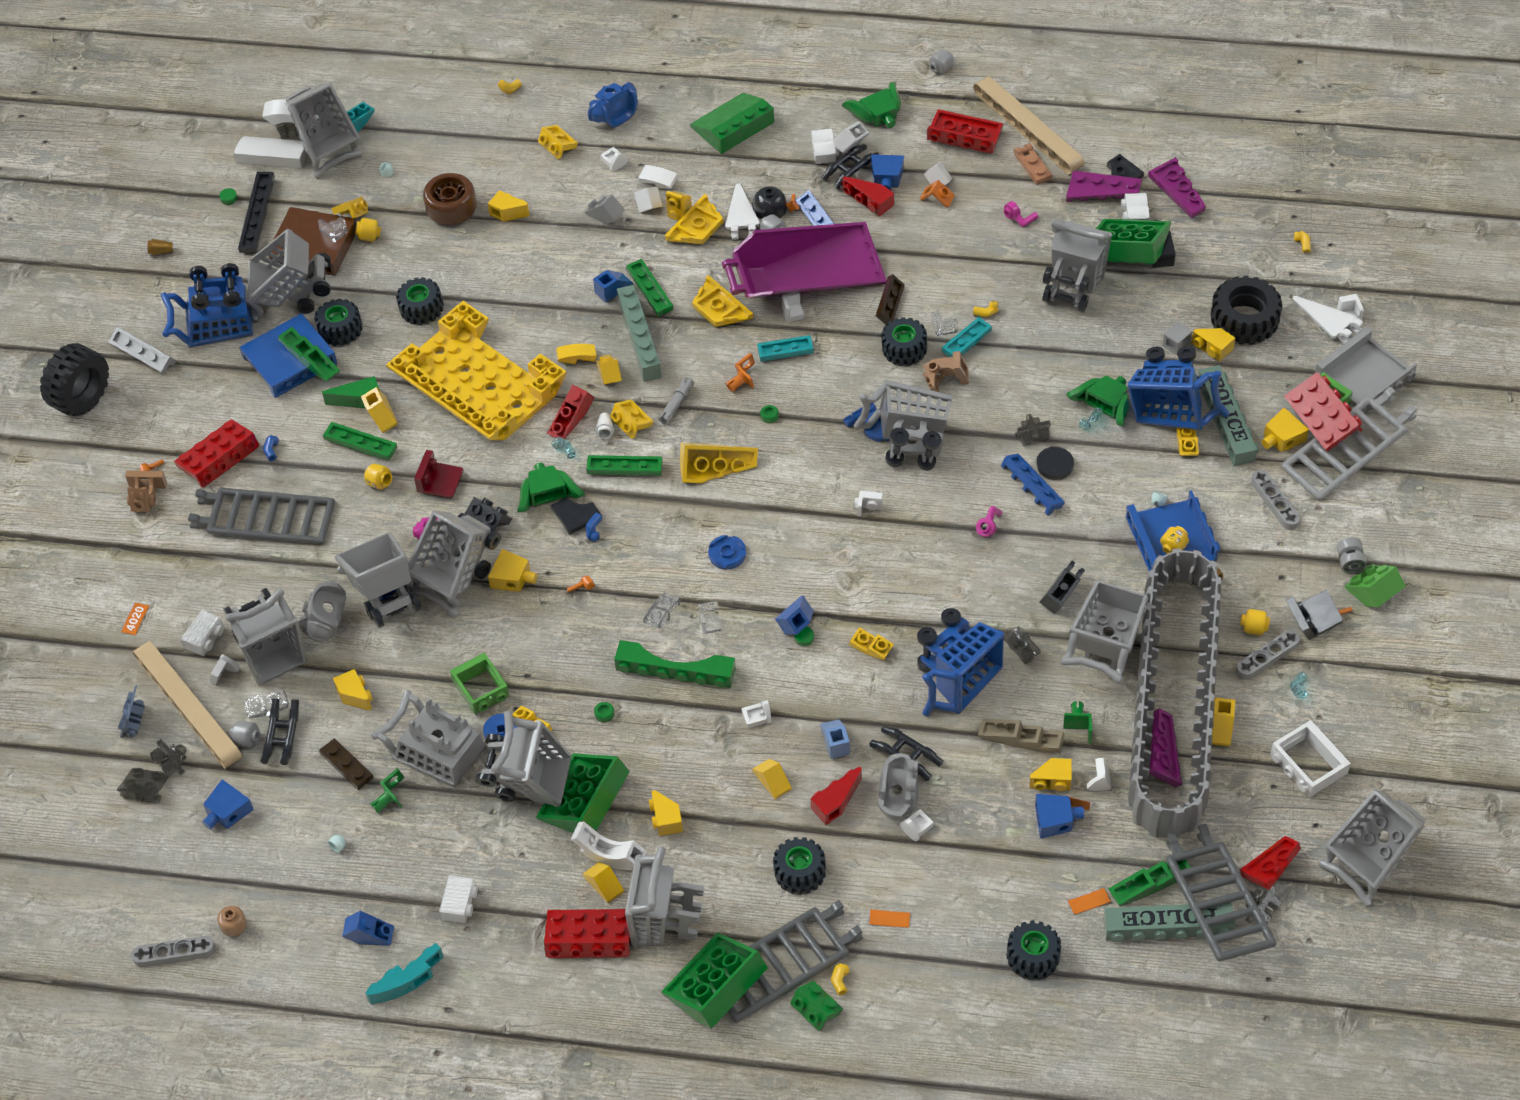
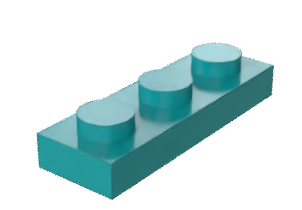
M980 317L976 318L942 346V352L948 357H953V352L960 351L962 355L965 354L992 331V326Z
M810 335L757 344L760 362L814 353Z

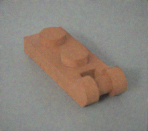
M1031 143L1013 150L1015 157L1036 185L1052 179V174L1033 150Z

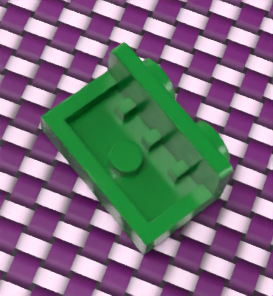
M814 980L797 988L790 1002L818 1031L823 1029L826 1021L840 1015L843 1010Z

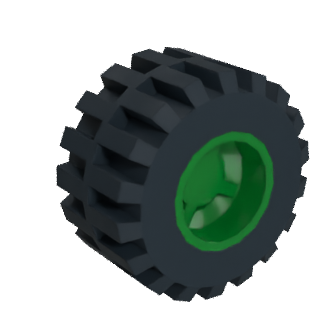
M417 277L414 280H407V283L401 285L402 288H398L396 300L401 316L406 322L410 321L413 325L415 323L422 325L424 322L428 324L430 323L429 321H435L436 317L441 315L444 309V302L439 286L432 279L426 280L425 277L418 279Z
M332 299L330 302L323 303V306H319L318 311L315 312L314 320L317 331L328 345L343 346L346 343L350 344V341H355L357 339L356 336H360L363 329L358 307L352 301Z
M901 317V319L898 320L896 318L893 322L890 321L887 323V326H884L881 333L882 351L884 357H887L889 362L892 360V363L895 365L900 363V366H904V364L910 366L912 365L911 363L914 362L916 364L919 362V359L922 360L924 358V355L927 353V331L924 329L923 324H919V321H914L913 318L905 319V317Z
M793 837L794 840H785V844L781 843L778 846L779 850H775V857H773L774 874L778 885L781 884L783 890L788 888L789 893L793 894L796 891L797 895H802L801 892H806L807 894L810 893L811 889L814 891L818 889V884L822 885L823 878L826 877L825 853L821 850L819 844L815 845L814 840L810 839L807 841V837H802V839Z
M1035 920L1030 921L1029 924L1026 921L1022 922L1021 927L1018 925L1014 927V932L1011 931L1008 938L1006 953L1008 965L1013 967L1012 971L1015 974L1019 972L1020 977L1028 976V980H1033V977H1037V980H1040L1043 975L1045 977L1050 976V973H1054L1060 960L1061 939L1057 937L1058 933L1056 930H1051L1052 926H1044V922L1039 921V924L1035 923Z

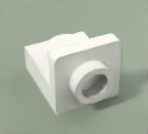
M860 491L859 498H855L854 509H857V516H862L863 508L882 510L883 493Z

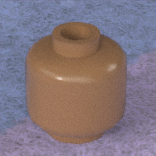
M237 906L224 907L217 917L221 932L229 937L240 935L244 932L247 925L243 911Z

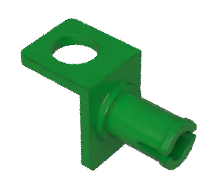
M1077 701L1071 703L1072 713H1064L1063 728L1087 729L1088 744H1091L1092 714L1084 713L1083 702L1079 701V707H1077Z
M398 768L380 782L384 788V793L370 803L378 814L391 802H395L400 808L403 807L390 791L405 778ZM398 776L395 781L390 783V780L393 777Z

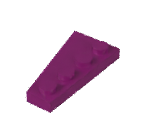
M1176 157L1148 171V177L1189 217L1193 218L1205 211L1206 205L1198 192L1193 189L1190 179H1187L1185 171L1179 166Z
M1073 170L1066 202H1072V199L1088 201V198H1099V200L1114 196L1115 198H1124L1125 194L1140 193L1142 179Z
M1159 708L1153 711L1154 720L1149 774L1176 788L1182 785L1173 715Z

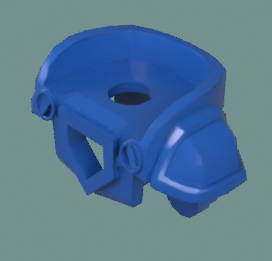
M627 82L622 87L616 83L603 86L595 95L597 100H592L589 103V121L597 123L606 122L613 128L629 120L635 114L638 105V95L634 84Z

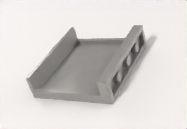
M1369 327L1364 328L1319 362L1315 373L1318 372L1319 374L1324 372L1351 390L1353 393L1350 404L1354 407L1368 396L1376 400L1390 386L1395 391H1399L1403 384L1407 381H1412L1416 376L1417 364L1414 363L1409 367L1371 338L1373 330ZM1368 405L1366 408L1362 410V412L1366 414L1368 411H1372L1374 409L1370 405Z

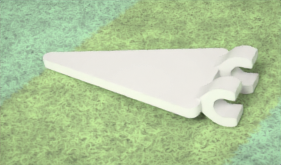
M739 183L735 185L725 225L727 230H731L732 240L739 239L738 229L748 228L749 235H751L756 230V227L760 226V222Z
M1298 296L1293 297V302L1331 338L1335 339L1338 337L1343 344L1351 339L1349 336L1352 332L1358 334L1362 331L1360 326L1363 324V321L1357 319L1355 315Z

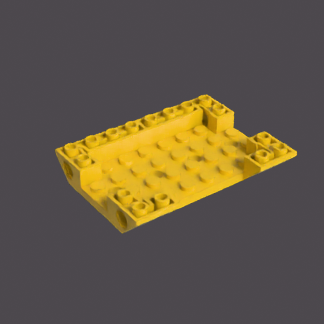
M462 301L438 321L440 330L420 348L411 343L389 361L386 367L487 439L506 440L557 395L567 371L540 353L528 363L529 373L480 340L489 318L465 301ZM438 351H444L442 354H436ZM463 369H470L468 372H461ZM488 387H495L494 390H487ZM514 405H521L520 408H513Z

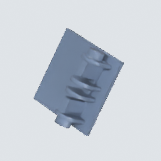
M135 685L133 692L129 691L123 707V715L118 729L121 730L120 738H122L123 733H127L129 737H135L138 734L141 723L140 719H142L145 705L142 700L134 701L137 685Z

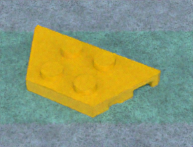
M704 194L665 234V240L704 244L723 224V217L716 211V207L709 202L708 196Z
M709 275L706 276L703 287H700L698 295L692 301V307L715 327L754 318L753 312Z

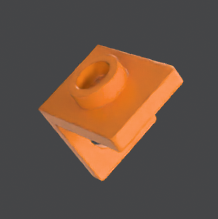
M937 180L925 188L920 200L922 201L933 195L947 208L950 206L955 194Z

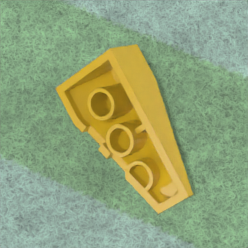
M681 443L680 470L682 482L703 483L707 480L757 467L758 448Z

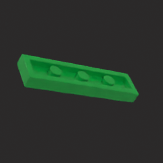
M642 259L626 265V270L657 317L674 310L673 304Z
M331 422L323 434L324 440L387 461L391 459L398 448L395 442L335 422Z
M588 455L586 471L590 475L661 476L663 459L662 456Z

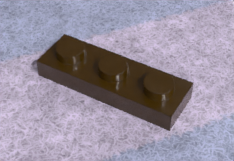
M894 274L887 278L875 315L886 326L888 322L894 321L905 284Z
M335 738L319 750L320 755L357 790H360L373 779V774Z

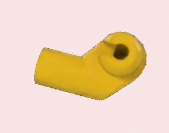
M519 79L512 83L505 82V80L498 82L500 90L508 94L513 93L522 86Z
M1304 231L1295 232L1293 236L1294 241L1302 243V252H1311L1310 236Z
M990 301L989 306L986 308L974 306L973 315L990 317L998 312L999 304L997 301Z
M841 963L835 966L831 976V982L838 996L847 993L843 978L849 973L848 965Z

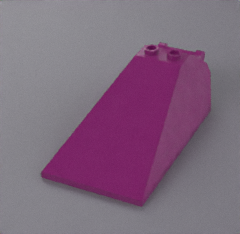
M866 222L754 230L751 235L733 250V259H725L721 262L731 286V294L744 293L746 298L751 299L779 297L795 292L804 294L886 284L887 281ZM732 267H736L741 282L740 285L737 284Z

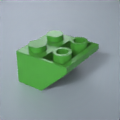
M1374 564L1368 565L1361 574L1353 576L1350 582L1345 585L1346 590L1367 607H1380L1406 587L1396 566H1378Z

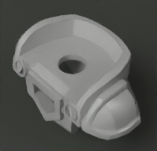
M330 580L320 583L313 593L311 592L308 601L304 602L302 612L305 613L298 623L301 630H307L309 639L316 642H326L337 632L346 601V591L340 584ZM323 604H331L333 611L326 612L323 609Z
M898 753L891 755L884 762L881 771L878 806L890 818L900 819L902 816L912 813L917 804L918 761L911 760L908 754ZM894 786H899L902 788V793L894 795L890 790Z

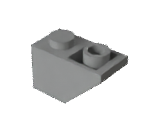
M611 194L606 197L603 195L598 200H592L587 205L589 208L584 213L604 224H609L616 221L625 209Z

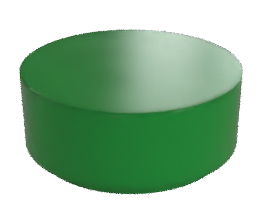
M226 188L219 194L221 202L225 205L235 203L238 198L236 191L232 188Z
M766 405L760 410V418L765 423H774L779 418V411L773 405Z
M806 626L797 635H794L795 642L800 646L812 644L814 641L813 630Z
M608 702L597 704L594 708L595 718L603 723L611 721L614 717L613 706Z

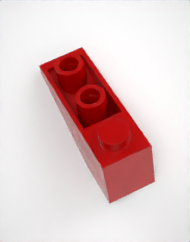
M846 176L842 178V190L878 216L883 215L894 206V193L882 184Z
M572 385L547 434L564 441L586 415L595 397L589 392Z
M859 766L854 770H849L842 778L832 781L827 788L817 791L810 798L812 811L825 825L843 814L862 780V768Z

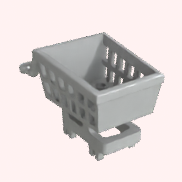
M331 83L320 84L314 88L305 87L286 98L285 105L291 114L304 150L312 159L315 178H320L330 167L346 159L362 155V152L357 149L360 136ZM313 115H318L319 117L317 124H312L311 122ZM350 144L352 151L342 153L327 161L320 168L318 167L320 159Z
M1096 580L1069 631L1068 647L1065 658L1061 659V665H1084L1103 671L1114 681L1120 683L1123 680L1122 673L1128 654L1131 652L1148 596ZM1111 629L1114 631V634L1106 636L1103 634V630ZM1075 648L1085 651V657H1072ZM1095 654L1111 659L1112 665L1109 667L1107 664L1091 660L1090 656Z
M409 690L404 691L399 709L388 723L371 733L373 740L379 739L383 742L392 755L393 760L453 787L458 784L486 747V743L483 742L480 734L472 729L465 718L462 720L459 715L454 717L440 709L436 702L432 703L431 699H428L426 706H424ZM409 701H411L419 715L415 720H411L409 728L398 740L396 748L391 739L384 734L396 726L406 713ZM436 731L442 732L444 736H441V738L439 739L432 734Z
M1374 789L1324 845L1327 857L1319 861V866L1337 874L1354 889L1362 903L1369 907L1372 905V899L1377 894L1380 884L1389 878L1418 834L1425 827V819L1401 799L1395 801L1387 793ZM1387 831L1389 833L1390 839L1387 843L1380 840L1379 837L1382 835L1380 832ZM1335 856L1368 883V894L1360 883L1344 869L1331 863Z
M663 846L657 848L655 855L635 856L625 911L630 942L633 947L663 945L666 929L677 931V939H697L698 930L689 928L690 922H699L702 904L694 902L693 895L703 896L704 887L682 882L673 883L674 868L662 864L666 851ZM672 891H682V892H684V895H683V896L671 895V894H672ZM670 902L681 904L682 910H669ZM668 918H678L679 922H668L667 920Z

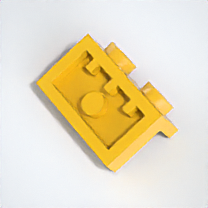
M558 125L542 127L538 142L557 159L562 158L563 151L576 149L578 142Z
M363 196L331 209L334 215L340 213L342 216L350 213L352 218L355 219L368 213V204L363 199Z
M631 399L615 403L610 415L611 420L631 439L636 437L638 430L652 427L654 422Z

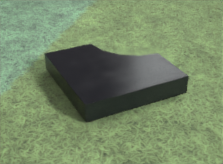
M1121 154L1107 162L1111 175L1139 179L1144 176V172Z
M566 497L551 505L552 511L569 535L586 527L587 522L595 513H599L602 516L593 502L578 504Z

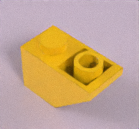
M500 190L487 203L489 215L503 222L525 218L530 215L526 201Z
M667 191L665 193L667 215L669 218L679 221L692 207L691 196L677 191Z
M1222 328L1193 330L1191 343L1220 362L1234 350L1236 338Z
M609 354L600 356V360H596L604 385L622 381L618 361L615 357Z
M377 387L361 396L367 411L382 433L398 425L387 397Z
M355 669L333 678L335 688L343 704L365 710L372 709L370 703L373 700L369 689H364L365 681L362 675H357Z
M1215 697L1212 745L1230 747L1234 724L1235 700Z
M1050 758L1030 774L1029 789L1039 791L1045 789L1056 791L1070 790L1072 759Z
M656 790L651 791L652 799L648 800L650 812H655V816L651 817L653 829H658L659 836L683 832L679 804Z

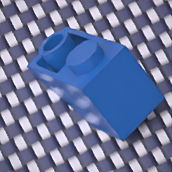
M606 270L593 278L595 294L605 303L617 296V288L633 285V282L623 273Z
M801 595L775 620L784 634L797 635L811 622L814 610L804 595Z
M360 910L346 917L342 937L357 944L391 945L394 926Z

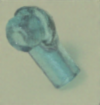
M1095 408L1088 419L1081 418L1079 427L1084 428V430L1090 429L1102 416V410Z
M562 437L554 438L555 440L551 442L553 448H563L569 459L575 457L576 453L571 442Z
M1302 671L1296 675L1290 684L1293 694L1299 699L1307 696V691L1303 685L1307 675Z

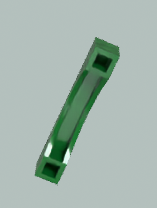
M619 640L614 658L616 670L623 673L632 672L643 676L651 675L662 679H676L681 682H696L700 685H715L719 688H731L736 670L734 657L714 655L695 662H673L651 654L640 643Z

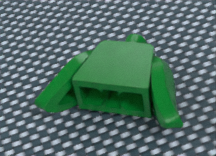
M890 82L888 88L859 99V101L846 100L842 103V107L864 123L873 124L875 127L885 124L887 128H892L896 124L897 112H899L901 107L896 82Z
M1109 376L1093 378L1066 393L1070 400L1084 401V403L1115 418L1116 425L1124 427L1125 417L1131 405L1130 395L1127 393V381L1124 377L1118 376L1116 379Z
M540 462L534 465V470L528 472V478L521 484L517 512H527L531 506V501L532 506L566 498L567 495L577 499L584 496L585 492L577 486L569 474L556 470L552 465L545 467L544 463Z

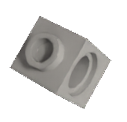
M1177 322L1164 333L1162 346L1177 355L1180 348L1191 343L1192 331L1187 326Z

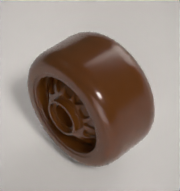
M444 173L435 176L426 184L423 190L426 213L438 224L457 225L468 220L475 212L477 200L474 186L467 177L461 174Z

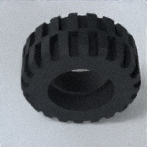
M1237 276L1233 277L1232 280L1228 279L1219 285L1217 291L1214 292L1210 313L1211 323L1214 325V328H1222L1235 337V341L1239 342V344L1249 343V345H1252L1255 342H1263L1265 338H1270L1278 329L1283 305L1279 292L1276 291L1273 285H1268L1269 283L1263 279L1261 281L1258 277L1250 278L1249 276H1243L1239 278ZM1249 306L1258 310L1259 313L1251 315L1242 314L1233 308Z
M79 343L67 344V346L61 347L59 351L54 352L53 357L47 361L48 364L46 368L44 367L42 371L43 376L40 378V391L43 400L47 405L68 416L86 414V411L92 410L93 406L99 403L100 397H103L105 393V387L107 388L109 366L106 359L100 353Z

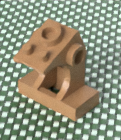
M960 351L953 352V357L933 359L923 365L926 371L923 375L932 391L939 392L940 381L949 375L957 377L961 384H969V367Z
M126 471L125 477L129 485L127 487V505L130 506L131 512H150L151 508L156 505L155 494L157 488L166 489L167 480L164 472Z

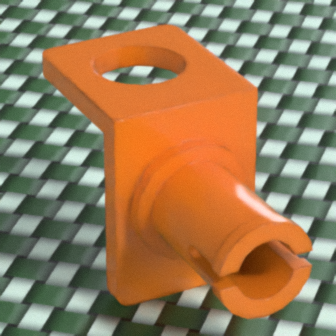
M751 353L735 364L737 375L725 383L732 393L744 383H747L752 389L754 388L752 378L745 372L755 364ZM749 360V363L743 367V364Z

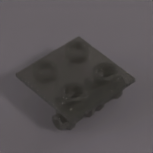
M132 768L117 788V791L120 792V796L123 799L135 801L140 799L141 802L146 800V802L156 804V802L161 801V794L158 793L171 774L161 771L144 770L142 768Z

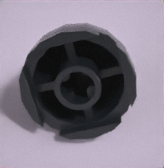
M763 187L754 195L752 202L753 210L760 219L772 214L781 218L787 211L786 196L777 187Z

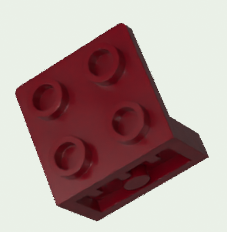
M426 450L414 477L416 490L419 493L452 499L464 469L463 467L437 463L434 452Z

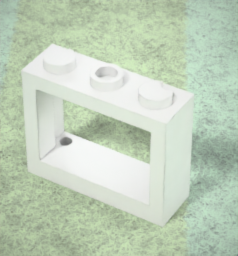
M1311 720L1274 742L1270 752L1273 761L1280 764L1285 774L1297 783L1300 791L1305 792L1309 798L1347 775L1351 764ZM1304 739L1333 768L1332 771L1314 782L1308 778L1285 752Z

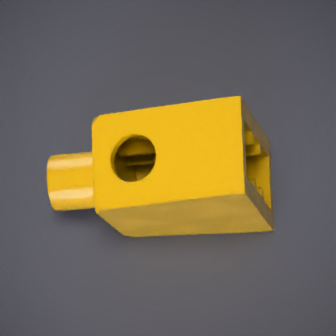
M1283 408L1266 424L1264 439L1261 440V443L1265 449L1274 446L1280 452H1284L1306 442L1309 429L1286 408Z
M501 549L488 576L491 589L519 592L522 590L525 582L530 584L536 583L537 573L530 572L527 559Z

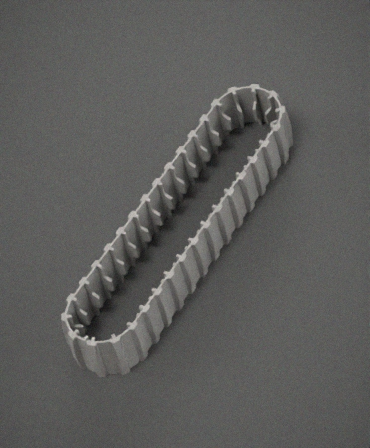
M1177 548L1164 556L1159 555L1154 561L1153 569L1149 571L1144 595L1148 596V601L1142 620L1128 802L1129 806L1133 809V821L1135 824L1141 825L1153 837L1158 835L1167 837L1168 833L1175 832L1177 837L1180 838L1181 834L1189 830L1194 831L1199 825L1201 815L1205 812L1209 798L1222 583L1221 578L1217 574L1216 563L1209 561L1197 550L1191 552L1181 551L1180 548ZM1176 580L1188 581L1190 586L1194 583L1199 589L1202 588V599L1208 600V604H1202L1201 615L1206 616L1207 620H1201L1200 631L1206 633V636L1200 637L1199 648L1205 649V653H1199L1198 664L1203 665L1204 669L1198 670L1196 680L1203 682V685L1197 687L1195 696L1202 699V702L1196 704L1194 711L1195 715L1201 716L1200 721L1194 722L1193 732L1200 733L1199 738H1194L1192 749L1199 751L1198 755L1192 756L1191 766L1197 768V773H1191L1190 784L1196 786V791H1190L1189 802H1185L1183 808H1180V805H1176V808L1168 809L1163 808L1162 803L1159 802L1158 805L1152 803L1151 798H1147L1148 786L1142 785V780L1149 778L1150 769L1143 767V763L1150 762L1151 751L1144 748L1145 745L1151 744L1152 734L1146 732V728L1152 727L1154 720L1153 716L1147 715V711L1154 710L1155 699L1148 696L1151 693H1155L1156 682L1150 681V677L1156 676L1158 667L1151 664V660L1158 659L1159 649L1152 647L1153 644L1159 643L1160 632L1153 631L1154 627H1160L1161 616L1156 615L1155 611H1161L1163 601L1156 598V595L1163 594V587L1168 582L1172 581V584H1175Z

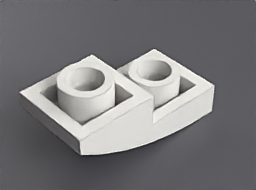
M645 165L638 179L641 183L655 184L657 188L671 189L678 174L664 168Z

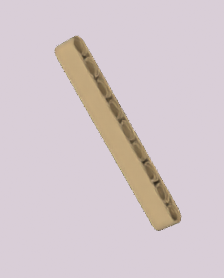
M987 76L973 85L974 92L980 99L1066 174L1070 175L1073 173V170L1076 171L1084 166V160L1077 151L991 77Z
M151 641L132 651L139 664L225 769L243 758L236 745Z

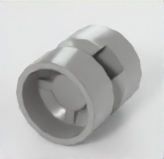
M1350 537L1338 542L1336 548L1342 571L1346 574H1356L1363 571L1367 563L1361 540Z

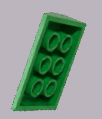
M741 93L692 122L690 127L720 154H723L773 124L774 108L763 98Z
M1103 219L1095 229L1112 233L1107 261L1112 263L1127 262L1129 264L1140 262L1149 265L1155 263L1161 256L1171 221Z
M573 753L560 807L543 804L536 818L574 833L578 822L583 821L597 831L630 771L618 756Z
M717 932L661 993L697 1022L712 1029L757 979L761 977L768 967L757 950Z

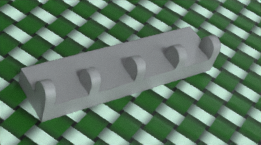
M118 326L108 341L165 374L170 365L174 366L176 363L175 359Z

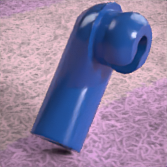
M273 435L266 438L263 446V451L269 461H274L277 458L273 446L278 445L279 438Z
M595 513L586 524V537L594 542L600 538L599 532L596 531V526L603 517L599 513Z

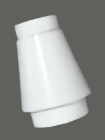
M604 412L599 415L596 434L601 439H609L614 433L610 414Z

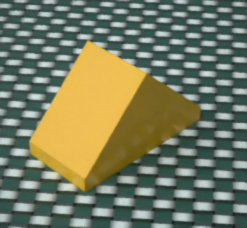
M768 759L752 769L774 799L792 790L779 762Z
M598 862L582 874L607 903H610L624 892L623 887L609 865Z

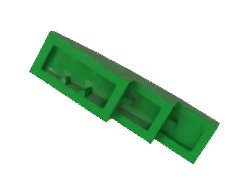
M290 327L278 336V340L291 354L325 382L340 372L337 366L317 345L313 346L305 336L302 337L293 327Z
M1186 860L1177 862L1180 870L1191 868ZM1161 861L1148 870L1145 868L1139 870L1108 888V890L1120 907L1154 894L1175 884L1177 881L1168 863Z

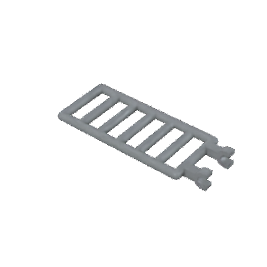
M1390 386L1376 400L1368 396L1353 407L1350 412L1352 416L1357 415L1383 442L1375 447L1358 431L1351 434L1369 451L1363 458L1343 441L1336 446L1355 462L1349 469L1329 452H1326L1316 438L1285 460L1281 467L1317 500H1322L1406 434L1408 429L1405 424L1416 418L1417 415L1414 413L1417 412V409L1411 405L1402 415L1395 418L1383 407L1395 399L1393 394L1396 391ZM1370 405L1398 430L1389 436L1365 415L1362 410ZM1314 449L1337 469L1341 475L1333 480L1305 454ZM1300 460L1327 486L1319 492L1291 465Z

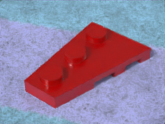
M1284 836L1241 868V876L1270 890L1301 850L1300 843Z

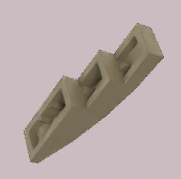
M982 719L978 733L979 738L996 743L1061 753L1065 738L1062 731H1044L1042 726L1022 725L1021 720Z

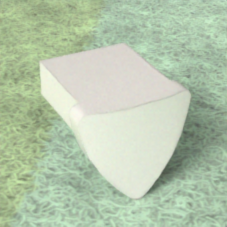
M614 147L600 155L601 161L612 172L623 167L628 162L627 157Z
M222 654L211 672L209 682L216 685L224 670L238 672L240 666L234 660Z
M767 700L741 708L747 728L771 723L770 706Z
M1104 758L1095 759L1097 777L1087 783V790H1111L1108 764Z
M919 809L909 818L904 819L900 823V827L912 840L918 841L920 836L934 827V822Z

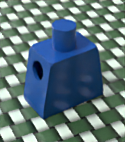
M871 154L873 182L882 184L890 191L891 187H899L904 171V155Z
M222 779L204 802L203 806L208 816L202 823L209 830L217 823L225 828H230L254 809L248 797Z
M1036 794L1035 809L1040 838L1071 832L1073 820L1084 819L1083 807H1071L1068 796Z

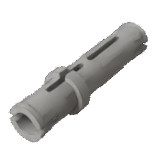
M685 377L681 385L673 392L672 399L658 418L662 424L668 425L683 400L687 399L688 392L695 384L691 378Z

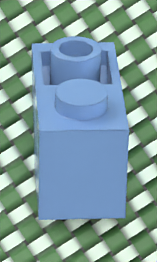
M839 719L820 724L830 759L850 755V741L844 724Z

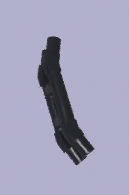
M866 144L853 146L845 155L830 164L821 178L827 181L837 169H840L844 173L840 175L833 185L839 190L844 176L851 177L871 162V154L879 155V153H870L861 159L857 154L867 149ZM849 159L856 163L851 168L844 164Z
M272 698L266 742L260 760L262 764L268 763L273 752V746H284L280 763L282 765L288 764L293 751L295 730L299 718V700L291 699L289 720H278L280 699ZM276 728H288L286 738H274Z
M884 725L881 728L882 733L897 740L892 747L885 742L873 739L869 743L870 747L890 756L900 753L899 750L906 744L915 749L910 755L911 760L916 761L923 754V756L938 767L944 762L932 749L925 747L894 727ZM918 763V775L928 781L932 774Z

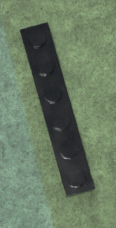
M257 171L238 246L239 253H257L275 179L274 172Z

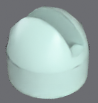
M384 162L380 165L381 176L390 177L393 175L394 170L390 163Z
M1153 491L1151 501L1153 505H1156L1158 502V507L1166 503L1168 496Z
M335 835L327 841L330 848L337 853H340L346 845L342 835Z

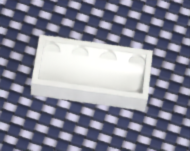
M248 136L240 139L233 153L236 163L302 168L307 155L301 141Z

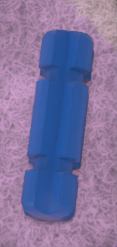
M871 403L869 413L876 410L874 403ZM863 407L844 417V424L847 427L855 424L854 422L860 417Z

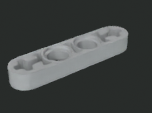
M1256 470L1252 474L1251 480L1255 490L1285 529H1296L1300 520L1296 510L1270 475L1264 470ZM1272 490L1275 492V495L1269 496L1265 492ZM1282 504L1285 506V509H1277L1275 505Z
M1294 630L1283 632L1241 660L1237 665V676L1243 680L1253 678L1295 650L1299 645L1300 635ZM1278 647L1281 652L1273 653L1270 648ZM1263 657L1266 659V662L1259 663L1255 658ZM1250 667L1249 672L1247 670L1242 671V668L1248 669Z
M208 936L141 945L133 949L131 958L138 967L194 960L211 956L215 951V945ZM204 944H207L206 949L202 950ZM182 946L189 947V951L187 953H178V950ZM160 950H168V954L165 957L157 956ZM144 953L143 959L139 960L141 954Z

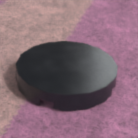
M1048 447L1037 456V470L1043 477L1050 480H1056V478L1064 479L1071 474L1074 468V458L1064 448Z

